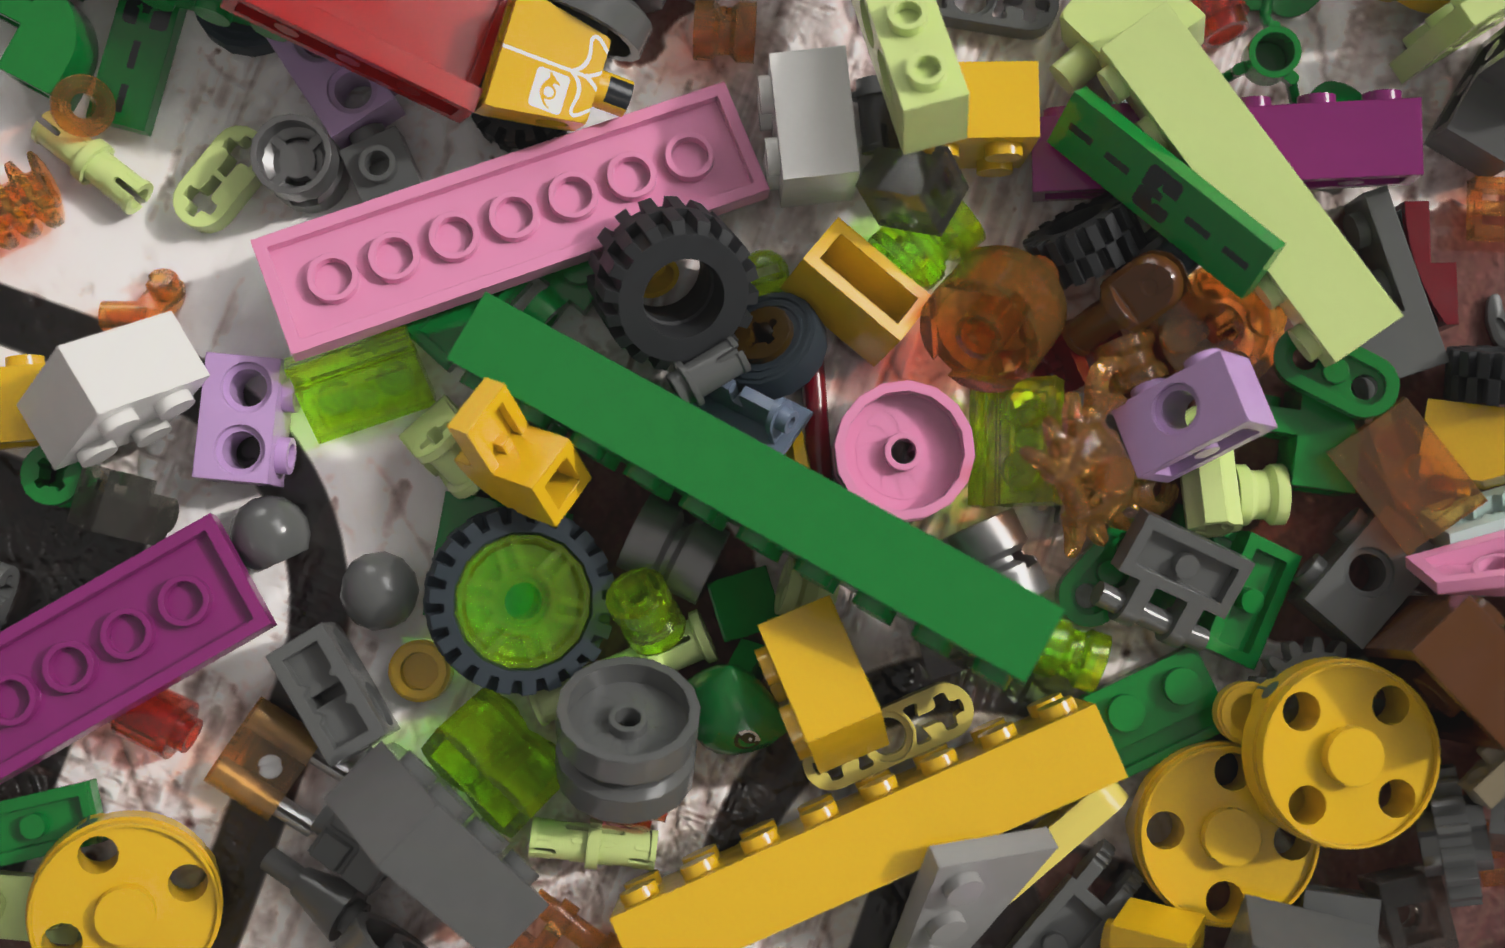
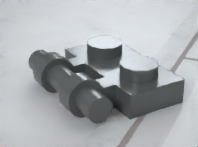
M1140 507L1110 562L1117 570L1129 575L1125 585L1116 588L1108 583L1099 581L1091 592L1090 602L1108 611V617L1113 621L1127 627L1134 624L1140 625L1155 632V638L1173 648H1179L1184 645L1200 652L1207 646L1210 638L1209 630L1196 624L1203 610L1225 619L1252 572L1255 563L1231 549ZM1158 588L1177 597L1173 606L1165 610L1149 603L1155 589Z

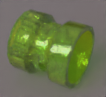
M645 567L636 568L621 574L612 582L606 593L605 603L613 620L620 626L622 634L632 650L637 654L645 656L660 655L671 650L681 640L685 632L686 620L678 603L672 598L671 591L664 577L659 572Z
M1062 617L1032 672L1046 678L1056 675L1066 677L1073 688L1091 694L1098 686L1108 663L1112 647V636L1093 628L1086 632L1079 631L1073 627L1070 620Z

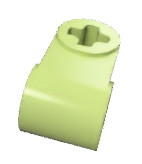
M444 394L398 437L430 473L440 477L454 497L463 499L475 494L481 488L471 481L454 461L461 448L446 426L460 408Z

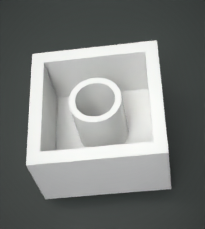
M846 45L769 53L768 75L757 76V107L760 131L772 130V137L764 138L765 154H763L765 179L770 191H779L780 208L853 200L860 175V164Z
M168 311L57 346L16 406L54 470L76 462H80L83 468H87L111 457L117 452V447L133 441L137 447H144L169 434L172 430L169 423L175 416L185 412L194 405L195 399L193 395L210 374L172 311Z

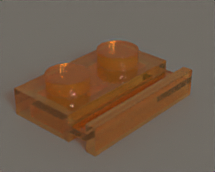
M1404 396L1396 401L1386 412L1371 419L1350 434V437L1326 452L1407 556L1415 552L1417 547L1430 538L1434 539L1488 501L1415 407Z

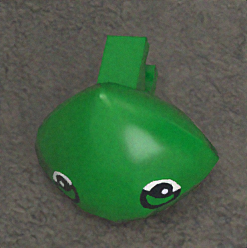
M741 638L728 664H721L702 670L687 679L693 686L701 706L697 739L701 745L714 753L734 756L754 752L770 746L787 732L778 710L780 705L770 690L761 682L764 674L754 650L765 645Z

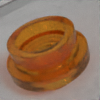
M74 74L63 78L54 86L49 98L50 113L55 123L63 131L77 137H93L101 134L111 125L115 117L116 104L111 90L104 82L91 75ZM80 93L87 95L92 102V111L84 118L77 117L72 112L70 106L72 98Z

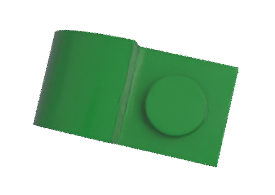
M0 0V20L17 28L0 59V70L19 84L74 112L95 74L99 59L98 39L90 20L70 0Z
M1295 389L1285 392L1283 407H1280V397L1264 394L1278 428L1258 438L1279 440L1276 464L1283 463L1286 466L1290 476L1291 491L1330 497L1355 493L1359 439L1352 419Z

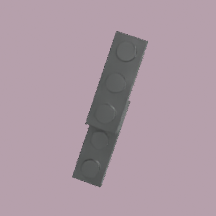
M1386 185L1364 192L1343 206L1346 214L1343 218L1344 233L1348 243L1354 250L1359 251L1361 260L1403 316L1362 344L1361 347L1390 362L1395 368L1399 379L1448 363V355L1388 187ZM1356 378L1352 381L1351 390L1357 398L1367 400L1373 397L1375 388L1369 379ZM1388 410L1382 415L1369 420L1351 418L1359 439V470L1356 476V486L1362 500L1368 506L1387 504L1395 512L1421 505Z

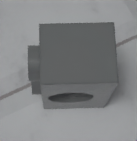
M1387 504L1364 507L1363 510L1356 507L1347 513L1332 532L1337 540L1323 556L1318 553L1311 556L1297 570L1292 580L1297 586L1286 598L1289 603L1332 640L1347 643L1348 649L1363 650L1421 582L1418 577L1406 568L1405 556L1436 548ZM1356 557L1361 558L1369 570L1368 581L1360 590L1352 584L1348 573L1349 566Z

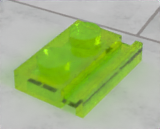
M406 324L295 362L292 356L284 358V372L287 378H290L295 388V395L319 444L430 408L436 402L435 391L416 346L410 338Z
M1053 375L996 380V382L988 383L970 382L969 424L973 433L975 459L968 481V505L975 508L1063 505L1064 380Z

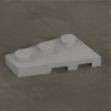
M1048 827L929 846L889 948H971L1058 849Z

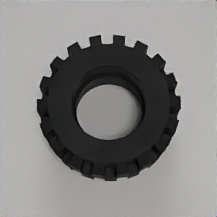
M664 196L663 205L660 207L651 198L638 202L640 212L631 216L625 208L614 216L620 225L613 232L604 227L597 237L603 246L602 251L591 250L588 264L595 274L587 276V287L594 298L591 302L596 312L620 348H625L631 358L641 364L648 359L654 369L667 371L671 362L680 360L684 365L723 342L730 335L738 342L739 339L734 332L738 327L748 329L753 319V316L746 309L747 305H756L758 303L759 291L751 283L758 279L756 266L748 258L750 255L749 251L728 226L713 211L709 212L701 203L690 199L685 206L677 196ZM683 259H693L700 262L698 278L693 288L682 299L666 306L655 307L643 304L645 290L649 281L662 267Z

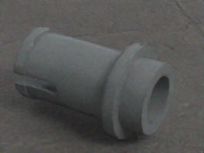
M877 75L857 79L855 81L856 91L852 92L851 95L852 101L858 102L862 155L873 156L877 150L879 155L900 151L901 146Z
M733 336L726 337L723 342L684 365L680 360L673 364L675 370L667 374L666 379L677 397L690 404L696 403L700 407L705 404L703 397L739 375L746 374L752 370L743 350L737 351L736 348L739 347V344Z

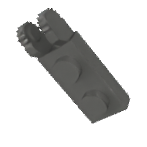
M1102 839L1077 864L1072 876L1069 873L1066 874L1005 948H1097L1101 942L1102 931L1109 917L1116 918L1128 899L1133 897L1142 886L1145 879H1143L1136 865H1131V867H1128L1117 876L1113 884L1107 889L1102 901L1088 891V887L1110 864L1116 851L1111 843L1106 839Z

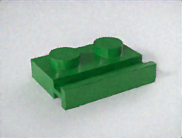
M1186 646L1178 648L1079 696L1081 700L1096 704L1128 778L1160 763L1170 754L1181 748L1206 741L1220 734L1212 717L1213 702L1218 691L1199 652Z

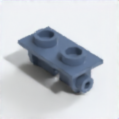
M734 379L703 397L705 404L698 407L785 455L813 416V411L785 397L773 400L748 386H745L739 392Z

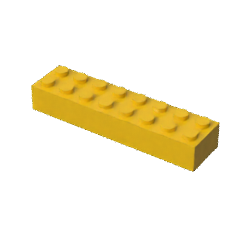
M1057 692L1027 705L1026 708L1030 716L1016 722H1006L1004 717L986 722L969 731L973 741L955 749L954 747L949 748L947 743L941 744L912 757L915 766L895 775L891 774L890 769L887 768L855 782L858 791L835 801L832 793H827L807 801L797 807L799 817L777 827L774 818L757 823L740 832L739 835L742 840L733 847L719 852L716 844L698 849L681 859L683 866L678 871L661 878L659 870L655 869L629 880L623 884L625 891L619 894L610 916V921L622 948H744L920 870L929 846L999 835L1128 778V775L1096 704L1074 698L1072 695L1063 697L1061 692Z

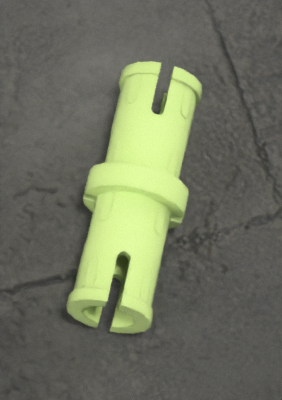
M50 109L41 117L50 123L54 130L60 133L58 136L54 135L38 121L35 122L31 130V139L70 167L71 176L81 184L94 185L128 215L136 213L143 206L134 200L130 193L124 190L126 187L130 188L146 202L150 199L154 189L153 184L143 179L114 156V148L103 139L93 140L57 109Z
M533 816L528 858H551L585 863L584 869L597 870L598 864L654 871L658 830L629 829L602 825L603 821L596 818H590V823Z

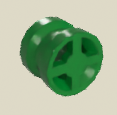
M41 446L34 448L24 458L20 469L21 484L25 493L35 502L62 508L79 507L89 502L98 490L100 469L97 464L83 468L80 462H76L57 469L55 480L49 484L53 471L51 469L52 465Z

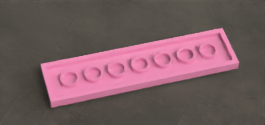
M724 81L250 241L290 353L295 362L480 299L485 291L494 294L589 260L591 250L602 251L603 246L597 237L603 228L606 227L613 232L620 225L614 216L625 208L631 216L640 212L639 201L651 198L660 207L663 205L664 196H677L685 206L691 199L701 203L709 212L713 211L719 216L768 199L770 188Z

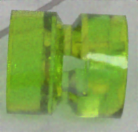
M933 180L906 205L907 218L894 215L868 239L872 246L927 292L945 276V270L947 269L945 262L947 260L955 263L962 262L986 240V233L970 208L950 188L936 180Z

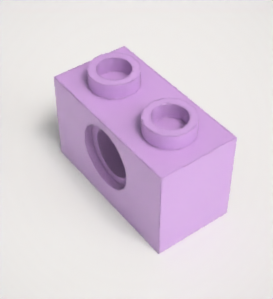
M1218 348L1198 352L1184 361L1185 369L1167 379L1156 378L1137 385L1130 391V399L1111 409L1137 478L1169 483L1278 428L1249 358L1222 351ZM1195 399L1197 406L1194 420L1187 426L1185 420L1186 409L1190 402Z

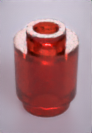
M168 688L110 721L109 724H111V732L163 759H169L177 751L184 754L193 746L201 732L203 720L197 717L199 713V704Z

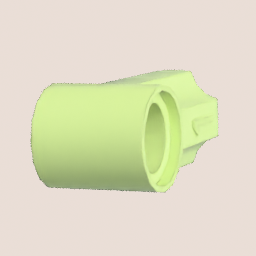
M1192 406L1186 411L1185 420L1187 426L1194 420L1197 406ZM1234 450L1180 477L1186 529L1205 538L1222 537L1243 529Z

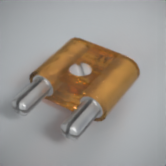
M261 696L203 781L266 821L273 815L308 837L313 833L310 827L317 816L287 798L286 794L308 762L338 782L352 770L354 765L346 761L330 768L326 760L323 759L322 753L305 724Z

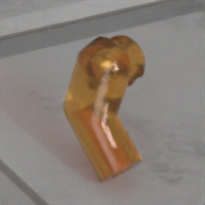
M160 268L152 271L148 275L150 281H147L145 284L146 290L137 301H101L98 310L100 328L103 331H107L168 311H172L175 314L185 303L186 286L184 282L171 269Z

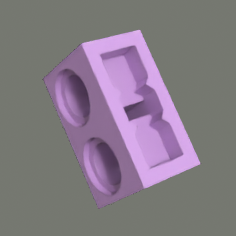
M267 38L321 123L341 149L351 145L349 136L355 130L372 123H382L384 128L406 115L395 98L398 95L397 93L323 57H313V52L288 40L286 42H279ZM361 86L372 89L371 96L366 104L355 109L345 107L346 98L353 89Z
M206 352L204 366L210 376L202 384L192 477L213 482L284 488L285 474H292L296 461V441L294 438L289 437L292 413L299 412L303 399V381L300 376H296L297 367L279 358ZM263 375L267 383L266 395L260 403L248 407L243 397L244 387L253 377ZM254 436L259 442L260 454L252 466L243 469L237 461V449L244 439Z

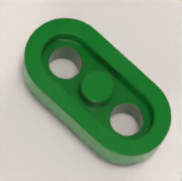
M1288 330L1282 334L1273 350V368L1278 378L1284 384L1350 418L1357 420L1376 418L1391 408L1398 397L1400 381L1395 368L1386 359L1361 346L1338 362L1324 367L1317 358L1316 366L1309 370L1300 369L1294 364L1293 353L1298 349L1292 342ZM1356 378L1369 379L1375 388L1373 397L1367 400L1357 398L1351 390L1352 381Z
M1134 518L1117 520L1107 525L1058 580L1055 588V603L1066 609L1063 617L1068 622L1082 627H1096L1111 620L1108 617V611L1092 604L1087 608L1081 607L1076 601L1075 593L1082 584H1087L1094 588L1099 581L1108 583L1116 588L1125 585L1129 575L1117 570L1110 562L1116 553L1117 544L1124 538Z

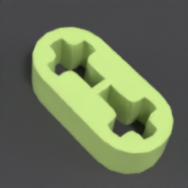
M239 125L226 128L213 140L178 183L173 193V207L177 216L185 224L201 233L221 231L233 221L259 189L262 183L253 172L252 165L250 167L242 163L236 165L237 161L231 155L232 150L237 145L244 149L251 147L252 139L257 133L256 130L248 126ZM199 192L206 196L213 193L211 200L217 207L212 214L209 215L204 211L197 213L198 206L193 202V199Z

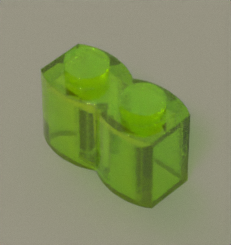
M481 688L443 722L421 748L425 758L435 771L453 787L466 793L477 812L492 827L509 838H513L560 789L555 773L556 744L529 730L518 708L511 700L486 688Z

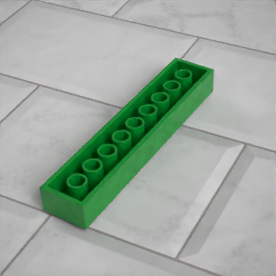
M486 291L446 358L464 371L459 382L474 391L485 377L504 383L524 417L532 426L563 437L566 436L567 432L572 434L569 439L575 448L614 472L620 462L626 464L627 466L622 474L667 502L672 494L676 492L683 496L678 504L680 507L721 532L724 531L728 522L739 528L735 537L744 542V545L768 559L778 563L783 553L797 560L793 570L823 590L834 594L839 584L855 593L851 603L855 604L856 608L880 622L890 626L896 616L914 626L910 633L913 640L937 654L948 658L954 648L974 659L970 667L973 674L1004 691L1007 690L1011 681L1022 687L1025 686L1066 610Z

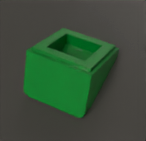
M766 565L706 583L724 643L758 633L760 630L757 625L780 616L774 612L775 593Z

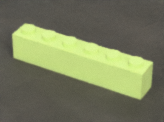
M1166 0L1101 47L1098 63L1102 69L1097 72V77L1105 91L1117 104L1124 100L1128 102L1140 118L1135 125L1286 243L1254 291L1269 309L1273 310L1280 306L1294 325L1293 328L1288 330L1292 342L1309 362H1313L1318 358L1324 367L1330 366L1403 316Z

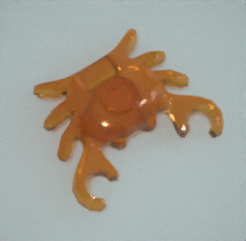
M1118 356L1100 357L1090 367L1086 378L1083 408L1079 393L1068 392L1065 395L1061 412L1062 428L1053 416L1043 418V436L1049 456L1029 446L1021 448L1020 451L1022 459L1030 464L1042 476L1045 482L1054 484L1065 511L1060 516L1063 525L1064 553L1066 558H1076L1085 543L1086 536L1095 545L1105 547L1109 540L1105 523L1111 528L1128 531L1133 519L1123 514L1127 507L1136 511L1142 507L1156 515H1161L1173 506L1178 497L1179 488L1175 481H1171L1169 483L1162 482L1161 490L1157 497L1154 498L1152 490L1156 481L1137 478L1133 464L1129 460L1125 448L1120 441L1118 432L1109 429L1105 422L1107 415L1111 411L1124 405L1127 401L1126 397L1122 394L1110 393L1109 391L1112 373L1114 371L1124 372L1128 368L1126 360Z

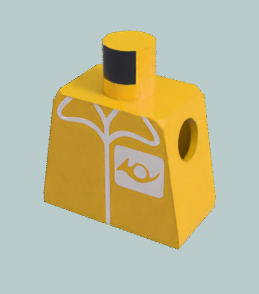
M508 0L481 86L483 92L474 113L481 116L563 131H575L586 124L592 107L622 117L630 103L634 82L603 70L611 40L605 34L547 0Z

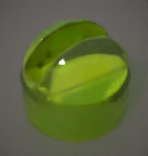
M758 250L751 253L748 258L756 266V270L777 264L780 270L778 273L769 274L751 282L759 291L758 296L770 292H784L780 287L789 277L788 265L784 258L771 250Z

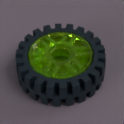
M506 506L478 513L467 519V522L455 528L446 537L447 540L440 548L438 547L432 558L433 562L430 570L426 573L423 610L431 638L449 665L467 680L482 688L506 695L513 693L522 696L536 695L537 691H551L562 686L561 682L571 678L588 661L594 662L601 652L599 646L602 640L609 638L613 627L609 622L611 614H616L617 602L613 598L612 588H616L614 576L607 567L609 562L603 550L595 544V539L586 530L565 516L558 526L554 527L522 515L513 508ZM520 582L528 583L534 592V602L531 608L524 614L511 616L505 608L507 591L513 585Z

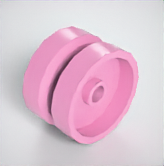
M912 380L882 383L859 396L838 424L831 447L833 478L836 484L907 523L918 522L950 505L968 483L975 459L972 428L959 405L937 387ZM899 441H905L910 445L907 451V455L913 459L910 463L901 464L893 459L891 448H894Z

